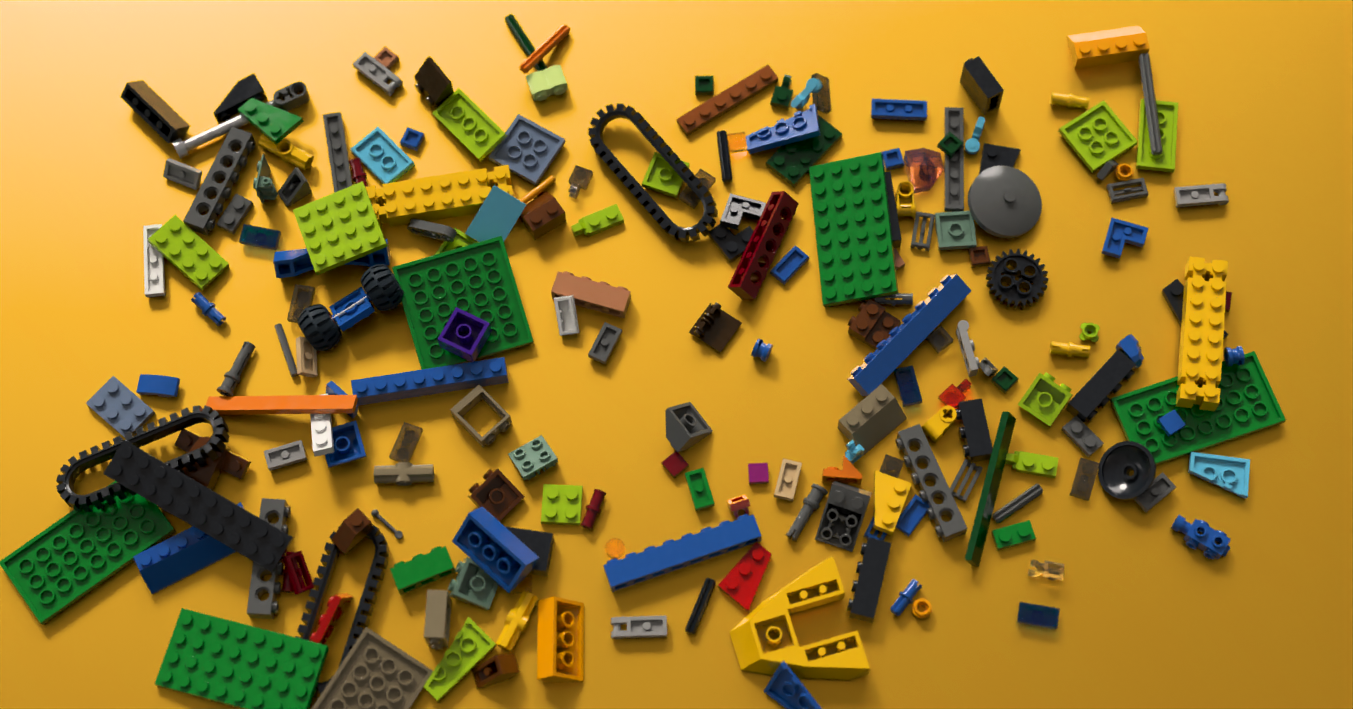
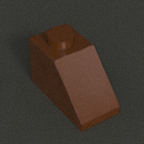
M357 508L342 522L331 541L345 555L370 533L374 526L363 512Z
M514 653L495 655L472 669L477 689L508 680L520 672Z

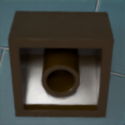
M430 56L427 57L414 76L416 82L414 86L420 94L423 93L426 96L425 100L429 106H434L437 109L454 91L449 78Z

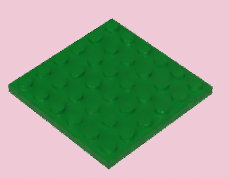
M502 236L392 267L394 276L404 291L402 304L421 369L470 362L440 348L437 340L456 307L489 322L492 332L476 360L534 343Z

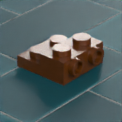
M869 298L867 302L863 301L859 306L858 311L860 313L857 317L852 316L849 320L848 334L877 350L876 346L882 340H887L890 337V331L897 326L899 327L901 320L886 312L885 307Z
M498 468L494 471L489 469L482 476L484 480L480 484L476 482L468 490L470 492L468 497L478 508L484 507L500 522L525 496Z

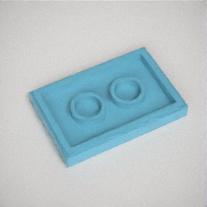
M376 127L350 149L355 157L360 158L361 163L382 184L395 182L415 165L379 127Z
M494 185L465 234L478 242L502 236L504 242L527 204Z

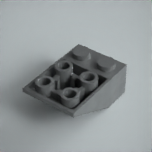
M835 480L832 484L815 540L853 552L872 492Z

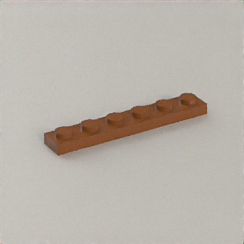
M768 64L677 118V123L688 136L778 82V76Z

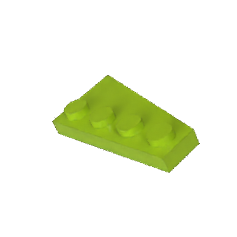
M468 617L461 631L456 635L454 642L447 649L443 659L436 666L424 685V688L439 702L497 646L496 643Z

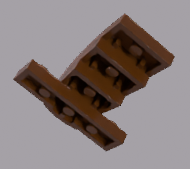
M185 428L181 430L175 446L189 453L204 446L211 437H202ZM224 444L226 448L223 453L215 452L218 455L216 460L212 461L210 457L206 458L208 465L200 467L198 463H195L196 470L191 472L186 467L183 469L185 475L211 489L215 488L221 469L239 479H243L251 461L230 451L229 447Z

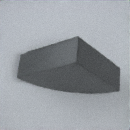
M1115 160L1108 161L1099 171L1097 177L1101 180L1105 179L1119 164Z
M984 357L981 360L980 367L987 376H994L998 372V369L987 358Z

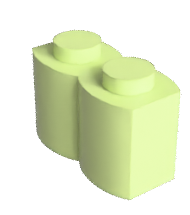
M561 65L551 66L543 71H536L526 76L534 101H543L550 95H561L568 90Z

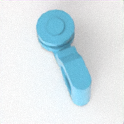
M810 78L806 83L805 89L792 100L791 107L802 109L811 97L810 93H818L822 89V82L819 79Z
M982 116L977 120L972 138L968 139L965 143V151L968 154L973 155L979 151V138L985 124V118Z

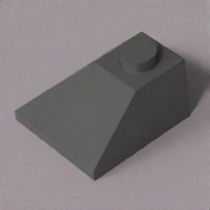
M691 402L669 407L665 410L666 438L677 452L691 448L713 432Z

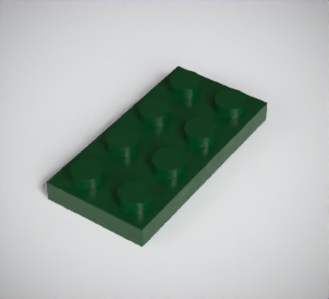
M819 115L821 135L782 145L766 162L767 167L793 187L809 172V167L815 166L842 137L840 131Z

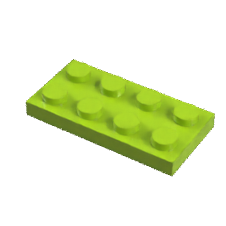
M459 88L433 112V115L480 161L507 137L506 133Z
M1141 99L1136 169L1174 172L1178 103L1156 100L1162 153L1153 155L1151 153L1145 101Z
M176 215L148 238V242L201 291L229 267V263Z

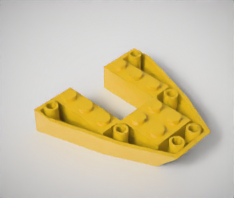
M833 556L812 567L764 600L729 632L741 670L774 675L779 665L785 661L797 678L850 680L869 674L870 667L858 630L799 647L792 626L790 614L844 599L845 591Z

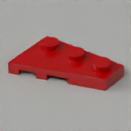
M756 542L718 584V588L749 612L772 554Z
M347 593L331 596L327 603L328 609L318 621L319 627L311 635L309 641L323 645L326 644L334 631L333 623L337 622L339 618L341 619L344 614L343 606L346 601L350 603L353 596Z

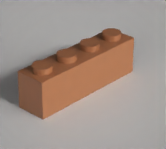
M558 271L551 290L552 299L574 295L575 305L621 318H625L631 300V292L625 287H613L607 282H595L588 277H577L567 271L563 273Z

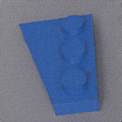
M783 661L764 692L786 709H822L785 661Z

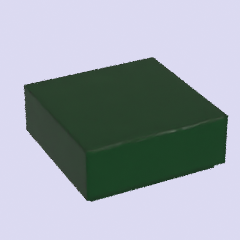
M695 76V95H714L713 76Z
M949 132L937 144V147L952 158L961 149L964 142Z
M1005 366L991 379V382L1003 393H1006L1018 381V378Z

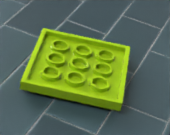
M363 181L293 209L317 275L388 247Z

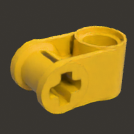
M902 181L897 186L896 209L898 218L900 216L915 218L916 216L914 187L908 181ZM907 190L909 194L904 195L900 191Z
M949 405L942 407L921 427L923 432L934 442H937L955 423L957 416L955 408ZM948 414L951 415L950 418H949V417H947L946 419L944 418V415H946V416H947Z

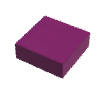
M768 463L748 464L749 484L769 483Z

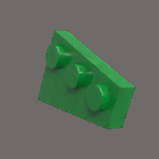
M254 98L249 99L238 109L245 119L276 145L304 122L302 117Z

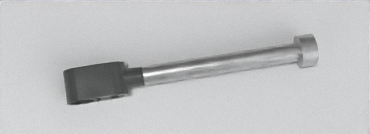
M295 82L277 90L273 95V100L266 102V104L288 112L307 103L310 96L303 82ZM240 114L187 140L182 141L180 138L172 143L181 159L189 155L187 151L228 133L231 127L239 128L250 122Z

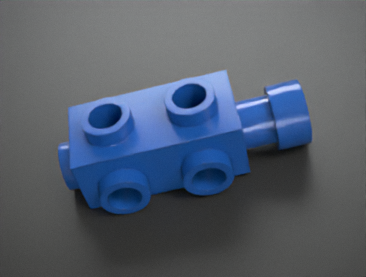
M1181 515L1177 516L1171 529L1186 534L1183 539L1187 541L1186 545L1188 547L1201 549L1204 551V556L1212 560L1227 555L1230 549L1228 544L1231 539L1224 532L1214 530L1203 520L1195 519L1190 524L1185 521L1186 518Z

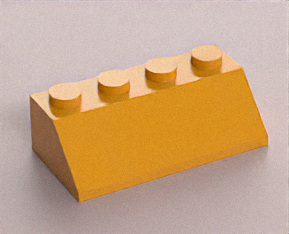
M1139 25L1067 36L1074 69L1139 60L1140 54L1148 53L1150 50L1146 32Z
M555 596L539 600L537 680L547 682H583L584 603Z

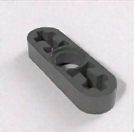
M413 218L407 226V229L416 235L453 242L457 231L449 226Z

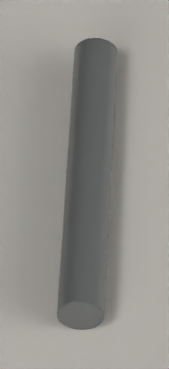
M279 323L274 327L290 375L295 377L298 375L297 368L282 324Z

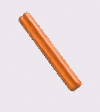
M563 24L520 64V71L524 74L528 73L570 33V27Z

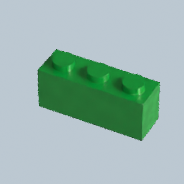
M446 546L435 547L430 553L425 555L418 554L412 560L398 562L393 568H390L400 595L456 573Z

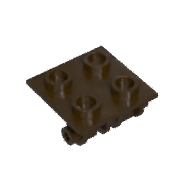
M715 302V304L710 303L689 333L721 353L742 322L721 310V305Z

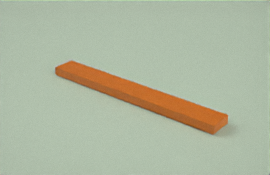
M357 395L209 396L206 406L211 407L213 411L216 410L220 415L344 414L355 412L358 398Z

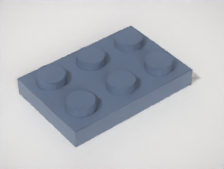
M114 376L86 402L94 412L124 438V434L131 431L135 434L136 429L142 427L155 414L148 405Z

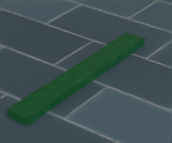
M1003 411L965 556V560L972 566L979 567L1016 422V418L1010 412Z

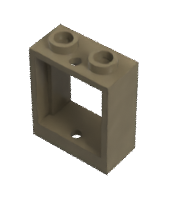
M480 385L450 409L452 416L482 447L492 444L496 436L500 432H505L511 426L510 423H512L510 415ZM482 399L502 419L483 437L463 418Z
M427 590L424 639L427 645L434 650H442L443 647L449 646L452 600L447 590Z

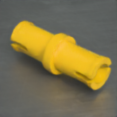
M1052 92L1050 104L1064 105L1067 108L1078 107L1088 109L1089 97L1073 96L1071 93L1065 95Z
M1068 342V344L1050 343V354L1089 358L1090 352L1088 350H1090V346L1075 345L1073 342Z

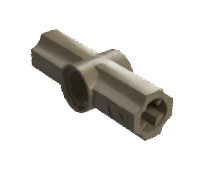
M399 462L396 465L374 466L375 484L395 483L399 486L434 482L433 464L413 465L409 462Z

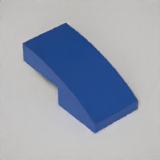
M140 374L136 393L140 395H158L159 397H177L180 379L171 376Z

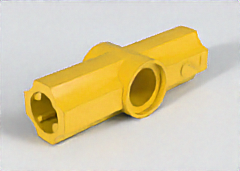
M263 133L260 136L259 146L276 154L282 161L290 162L303 170L309 169L312 165L313 155L292 145L290 140L283 139L276 145Z
M523 591L514 610L512 609L505 620V627L496 642L497 646L505 651L512 652L521 633L523 634L529 625L530 616L539 601L538 597L530 592Z

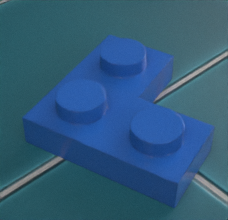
M1111 218L1101 253L1120 259L1124 243L1143 247L1148 228Z

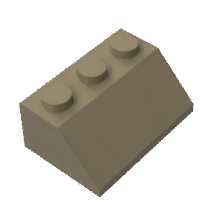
M881 384L839 420L838 429L850 441L854 440L856 446L860 444L865 449V455L904 422L907 417L896 398Z

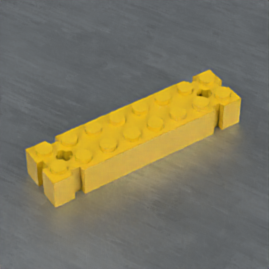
M509 165L494 167L492 172H487V169L484 168L383 184L382 189H376L375 185L366 187L381 228L382 224L389 223L390 227L409 224L412 218L432 221L477 214L494 185L514 196Z
M1189 256L1185 265L1184 280L1187 281L1183 292L1177 385L1180 386L1176 395V407L1192 408L1193 404H1197L1200 410L1215 411L1220 403V388L1217 387L1221 382L1227 282H1224L1227 276L1228 261L1212 259L1211 263H1205V258Z

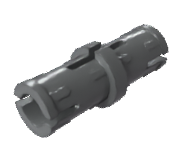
M898 293L874 298V301L878 304H891V306H895V304L913 305V293ZM885 298H902V300H897V299H885Z

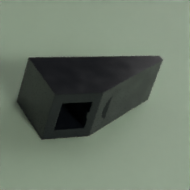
M254 73L239 80L213 114L218 123L227 121L232 116L238 114V109L251 98L261 102L267 99L265 91Z

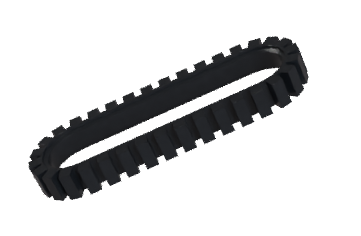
M617 103L616 108L613 104L607 105V113L600 109L596 113L600 119L593 117L590 122L593 128H589L588 135L591 137L589 140L595 152L672 238L676 240L679 238L682 242H689V237L693 241L700 240L699 232L704 237L710 232L706 226L714 228L716 221L713 217H718V210L715 207L717 205L709 190L633 107L629 105L626 107L624 104ZM623 118L632 122L703 203L704 213L696 225L684 228L673 223L606 147L602 134L605 126L610 121Z
M198 405L193 406L192 413L188 408L181 410V417L177 413L171 414V421L169 422L165 417L159 419L160 426H157L154 422L147 424L148 431L143 427H139L136 429V436L131 431L124 435L126 441L139 448L198 423L211 424L213 426V433L211 439L204 446L165 462L185 474L183 468L186 467L189 472L196 470L195 463H198L200 467L208 465L206 458L210 457L214 461L218 458V455L215 453L216 451L224 452L226 448L224 443L229 442V435L227 433L229 429L224 419L216 410L213 411L208 406H204L202 409ZM120 436L113 438L114 445L109 441L103 442L102 450L97 445L91 447L92 454H89L86 450L79 452V460L73 456L68 460L71 465L67 466L64 464L60 469L64 475L57 476L56 482L59 484L56 486L60 497L74 510L81 512L83 509L85 512H93V505L100 510L105 508L104 501L109 505L117 503L115 496H118L120 500L128 498L127 491L132 496L137 494L118 482L90 494L78 495L74 493V483L80 473L113 458L123 441Z
M373 525L374 529L365 536L374 543L375 555L339 667L357 641L356 638H359L364 628L360 626L368 627L370 620L364 614L372 615L373 607L368 602L375 604L377 599L375 592L371 591L379 592L381 585L378 580H383L385 574L380 568L386 569L388 565L386 557L389 556V548L383 534L375 525ZM333 531V533L330 535V539H331V540H332L333 536H334L335 533H336V532H334V531ZM327 542L324 550L329 555L322 554L320 561L323 566H318L317 570L318 576L322 579L315 577L313 582L314 587L319 590L311 589L309 597L315 602L307 601L305 608L311 614L303 612L301 620L307 626L299 624L297 632L303 638L295 636L296 638L309 641L313 634L339 556L340 549L335 544ZM332 678L324 682H318L313 697H317L318 691L319 695H321Z

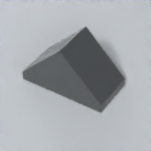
M297 167L292 171L277 193L286 206H291L312 193L308 181Z

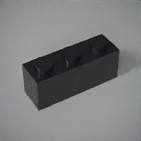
M982 398L959 402L955 410L957 412L956 420L960 421L961 426L958 428L960 439L964 440L965 444L962 446L964 457H967L970 463L990 460L993 448Z

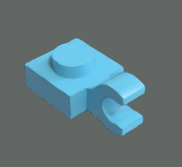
M851 440L846 445L848 450L845 452V457L852 464L864 455L865 450L860 444L856 446L854 440Z

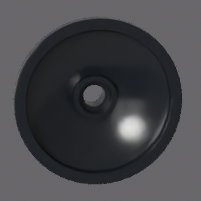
M1133 441L1120 442L1110 447L1102 456L1098 468L1099 481L1104 490L1111 496L1122 500H1130L1143 495L1151 487L1156 475V463L1152 453L1145 446ZM1134 470V474L1130 476V471Z

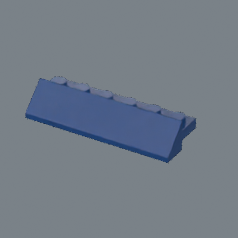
M241 502L237 504L238 506L244 508ZM193 526L133 556L150 592L154 594L237 551Z

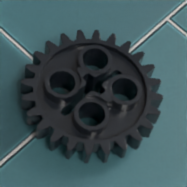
M1010 249L1008 255L1003 251L1001 257L997 255L995 261H991V267L987 269L989 274L986 275V280L989 281L986 286L991 287L989 293H995L994 300L1000 298V304L1007 302L1008 308L1011 304H1014V308L1017 309L1018 304H1020L1024 309L1026 303L1031 307L1033 301L1038 302L1039 297L1044 295L1043 291L1047 289L1048 278L1046 276L1048 271H1042L1045 264L1039 265L1040 258L1034 260V254L1027 256V250L1020 254V250L1017 249L1016 254H1014ZM1010 265L1013 266L1015 269L1009 270L1006 266ZM1030 271L1033 275L1028 276L1025 274V272ZM1001 282H1007L1010 286L1005 287ZM1019 288H1025L1028 292H1021Z

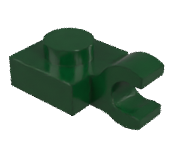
M785 74L782 86H775L770 105L784 109L789 108L793 96V90L789 89L792 76Z

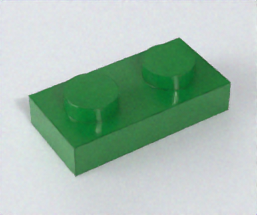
M704 468L686 472L685 478L695 511L715 506Z
M1030 520L995 529L991 532L997 551L1032 542L1036 539Z

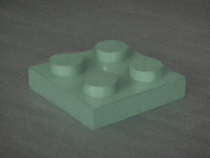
M970 211L935 213L938 250L967 249L977 246L974 219Z

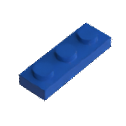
M872 99L871 118L926 121L927 101Z

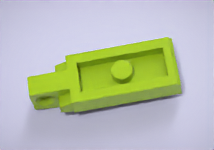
M617 204L581 218L578 220L579 223L571 226L575 237L583 233L585 236H592L623 223L624 218Z
M1015 451L1014 454L1007 453L1005 464L1012 465V469H1015L1016 472L1055 478L1058 458Z

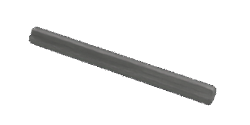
M1142 53L1139 55V64L1151 153L1159 155L1162 153V144L1150 56L1148 53Z

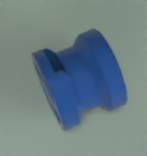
M758 339L751 356L760 357L762 361L766 362L773 345L770 343L765 344L763 340Z
M1237 346L1234 349L1230 347L1224 348V361L1227 367L1233 364L1244 365L1245 356L1242 346Z

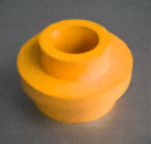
M1120 164L1115 169V177L1119 181L1131 180L1134 175L1133 168L1129 164Z
M917 599L912 605L914 616L920 619L930 616L932 612L931 603L926 599ZM923 606L925 611L920 612L918 607Z

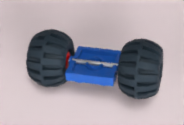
M380 264L368 268L361 277L363 288L356 289L331 305L330 309L333 315L321 304L309 306L301 312L298 317L299 327L314 349L325 351L333 348L341 339V330L345 331L351 328L354 324L375 311L370 300L380 311L394 309L402 302L404 291L386 265Z

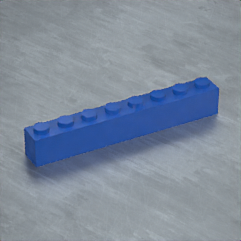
M957 274L943 277L940 281L941 285L938 288H933L927 294L929 297L925 301H920L915 306L916 310L912 314L906 315L899 327L897 326L890 331V337L887 340H882L876 346L878 349L874 353H869L863 359L864 363L851 371V376L847 380L862 396H868L971 292V289Z
M504 357L351 380L352 394L357 395L358 406L476 388L478 385L484 387L509 383Z
M744 514L735 521H723L717 527L701 529L700 533L694 535L688 533L683 535L682 539L676 541L673 539L667 540L661 546H650L638 554L632 552L627 554L626 558L620 560L615 558L607 561V564L603 566L611 591L614 592L755 544L756 542H761V533L754 514L750 516Z

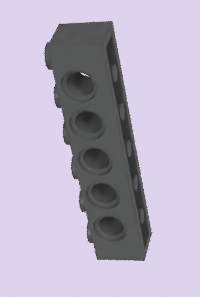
M231 127L183 220L191 230L206 236L213 230L217 216L223 211L225 200L231 195L232 186L234 183H237L242 167H245L247 164L249 153L255 148L256 143L251 133ZM233 164L231 167L226 168L227 165ZM217 195L216 198L210 199L211 196ZM209 211L206 215H202L203 212Z
M917 424L899 431L897 439H895L896 445L905 455L903 457L904 463L912 471L911 478L913 483L919 486V496L922 502H927L929 506L927 514L930 520H934L936 524L935 531L939 538L942 537L943 542L966 534L967 526L921 425ZM917 446L919 451L913 452L909 447ZM924 463L927 468L920 469L917 464ZM931 480L935 485L932 487L927 486L925 481ZM938 497L943 501V503L936 504L934 503L933 498ZM947 515L951 520L945 522L941 519V516Z
M262 498L259 518L270 523L273 518L278 517L279 521L271 525L288 534L286 521L287 518H290L291 507L286 500ZM253 561L247 614L250 618L274 619L275 613H278L279 603L276 599L277 594L281 592L279 576L282 575L284 568L281 561L274 572ZM265 575H272L269 581H263ZM269 593L267 600H260L263 594Z

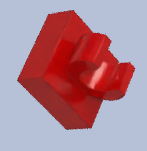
M746 495L727 500L728 507L736 518L739 517L738 511L740 509H743L745 514L749 515L747 507L750 506Z

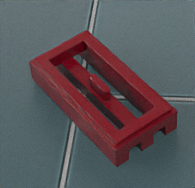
M302 551L282 557L295 595L315 588Z

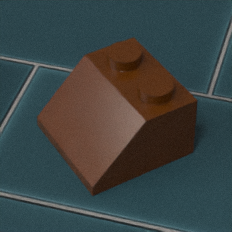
M547 191L529 201L519 216L534 240L566 222L565 211L556 198Z

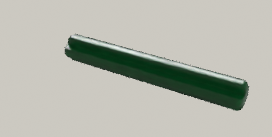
M510 14L505 17V22L529 57L536 49L514 15ZM540 60L534 66L537 71H543L547 68L543 60Z

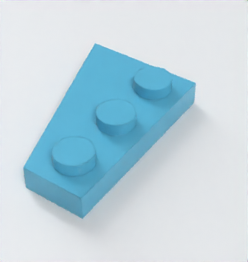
M1197 452L1190 453L1188 473L1247 499L1250 459Z

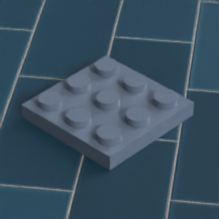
M518 114L505 132L507 137L492 151L489 160L499 166L509 165L510 172L537 185L565 144V139Z

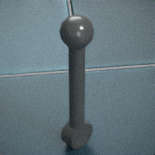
M377 509L372 510L371 515L377 517L395 534L397 539L403 537V533L391 526L379 514Z

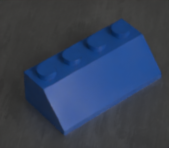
M482 506L468 513L452 540L457 547L508 593L512 592L531 572L539 559L533 551Z

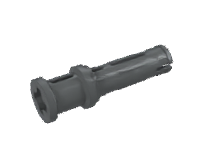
M246 341L243 343L230 371L224 374L225 379L221 386L217 388L221 395H234L233 391L241 381V373L255 349V345Z
M812 484V490L807 498L803 499L804 505L786 533L788 538L792 536L793 541H797L813 511L819 509L821 499L828 493L826 489L818 484Z

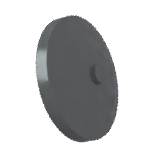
M994 166L984 170L972 182L968 192V206L973 219L983 230L996 237L1016 238L1024 235L1037 223L1041 214L1042 201L1037 186L1025 173L1013 167Z

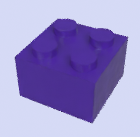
M456 307L437 340L440 348L467 361L475 362L492 329L489 322Z

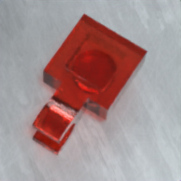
M965 379L957 387L951 384L938 396V399L945 406L949 405L957 408L958 403L966 399L964 393L971 388V383Z

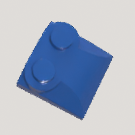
M356 420L332 427L334 452L325 454L328 468L367 457Z

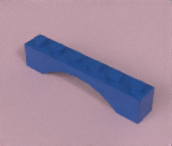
M385 239L388 247L344 265H362L367 267L380 264L390 265L388 239ZM307 248L275 252L273 263L276 278L293 277L314 269Z

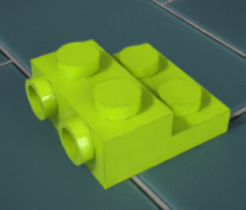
M1046 372L1044 375L1038 374L1018 405L1051 427L1073 394L1070 393L1071 388L1063 383L1059 386L1054 382L1056 378Z

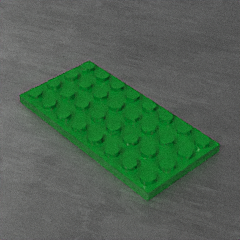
M878 152L810 166L809 173L823 306L829 307L898 294L883 154Z
M1255 351L1244 354V365L1233 364L1227 367L1225 361L1222 362L1221 382L1217 387L1220 388V403L1215 411L1200 410L1197 404H1193L1192 408L1176 407V395L1180 386L1177 385L1178 376L1113 397L1110 400L1127 441L1137 442L1145 446L1152 453L1156 465L1284 423L1286 419ZM1175 409L1186 426L1168 437L1157 421Z
M127 491L128 498L120 500L118 496H115L117 503L109 505L104 501L105 508L100 510L94 505L93 512H85L83 509L81 512L73 510L2 559L0 565L38 621L43 625L134 561L133 556L155 546L175 532L156 504L139 494L132 496Z
M182 608L155 685L242 709H309L330 647Z

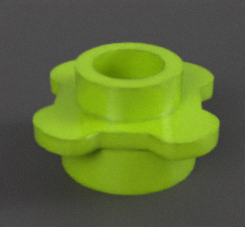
M1082 323L1080 326L1082 329L1079 336L1082 341L1091 340L1092 342H1097L1099 339L1097 336L1100 329L1099 326L1093 323Z

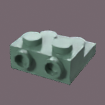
M467 557L463 561H459L455 572L458 573L455 580H451L448 590L451 591L450 596L462 602L471 603L489 610L499 584L472 559Z

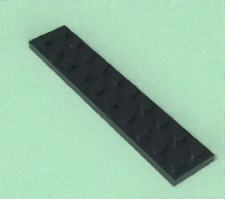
M126 440L122 441L103 473L271 572L275 571L294 539L289 534Z

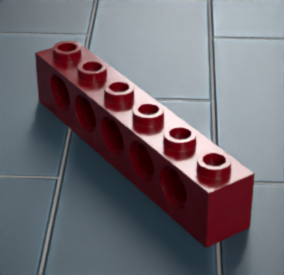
M785 191L771 193L728 285V288L741 299H755L758 295L762 282L766 278L768 269L788 230L792 217L796 213L799 203Z

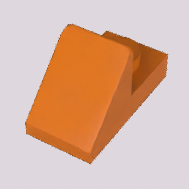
M843 456L842 470H839L837 467L823 469L822 482L833 483L836 480L845 484L861 485L862 474Z

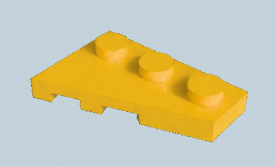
M875 470L874 529L893 535L912 483Z

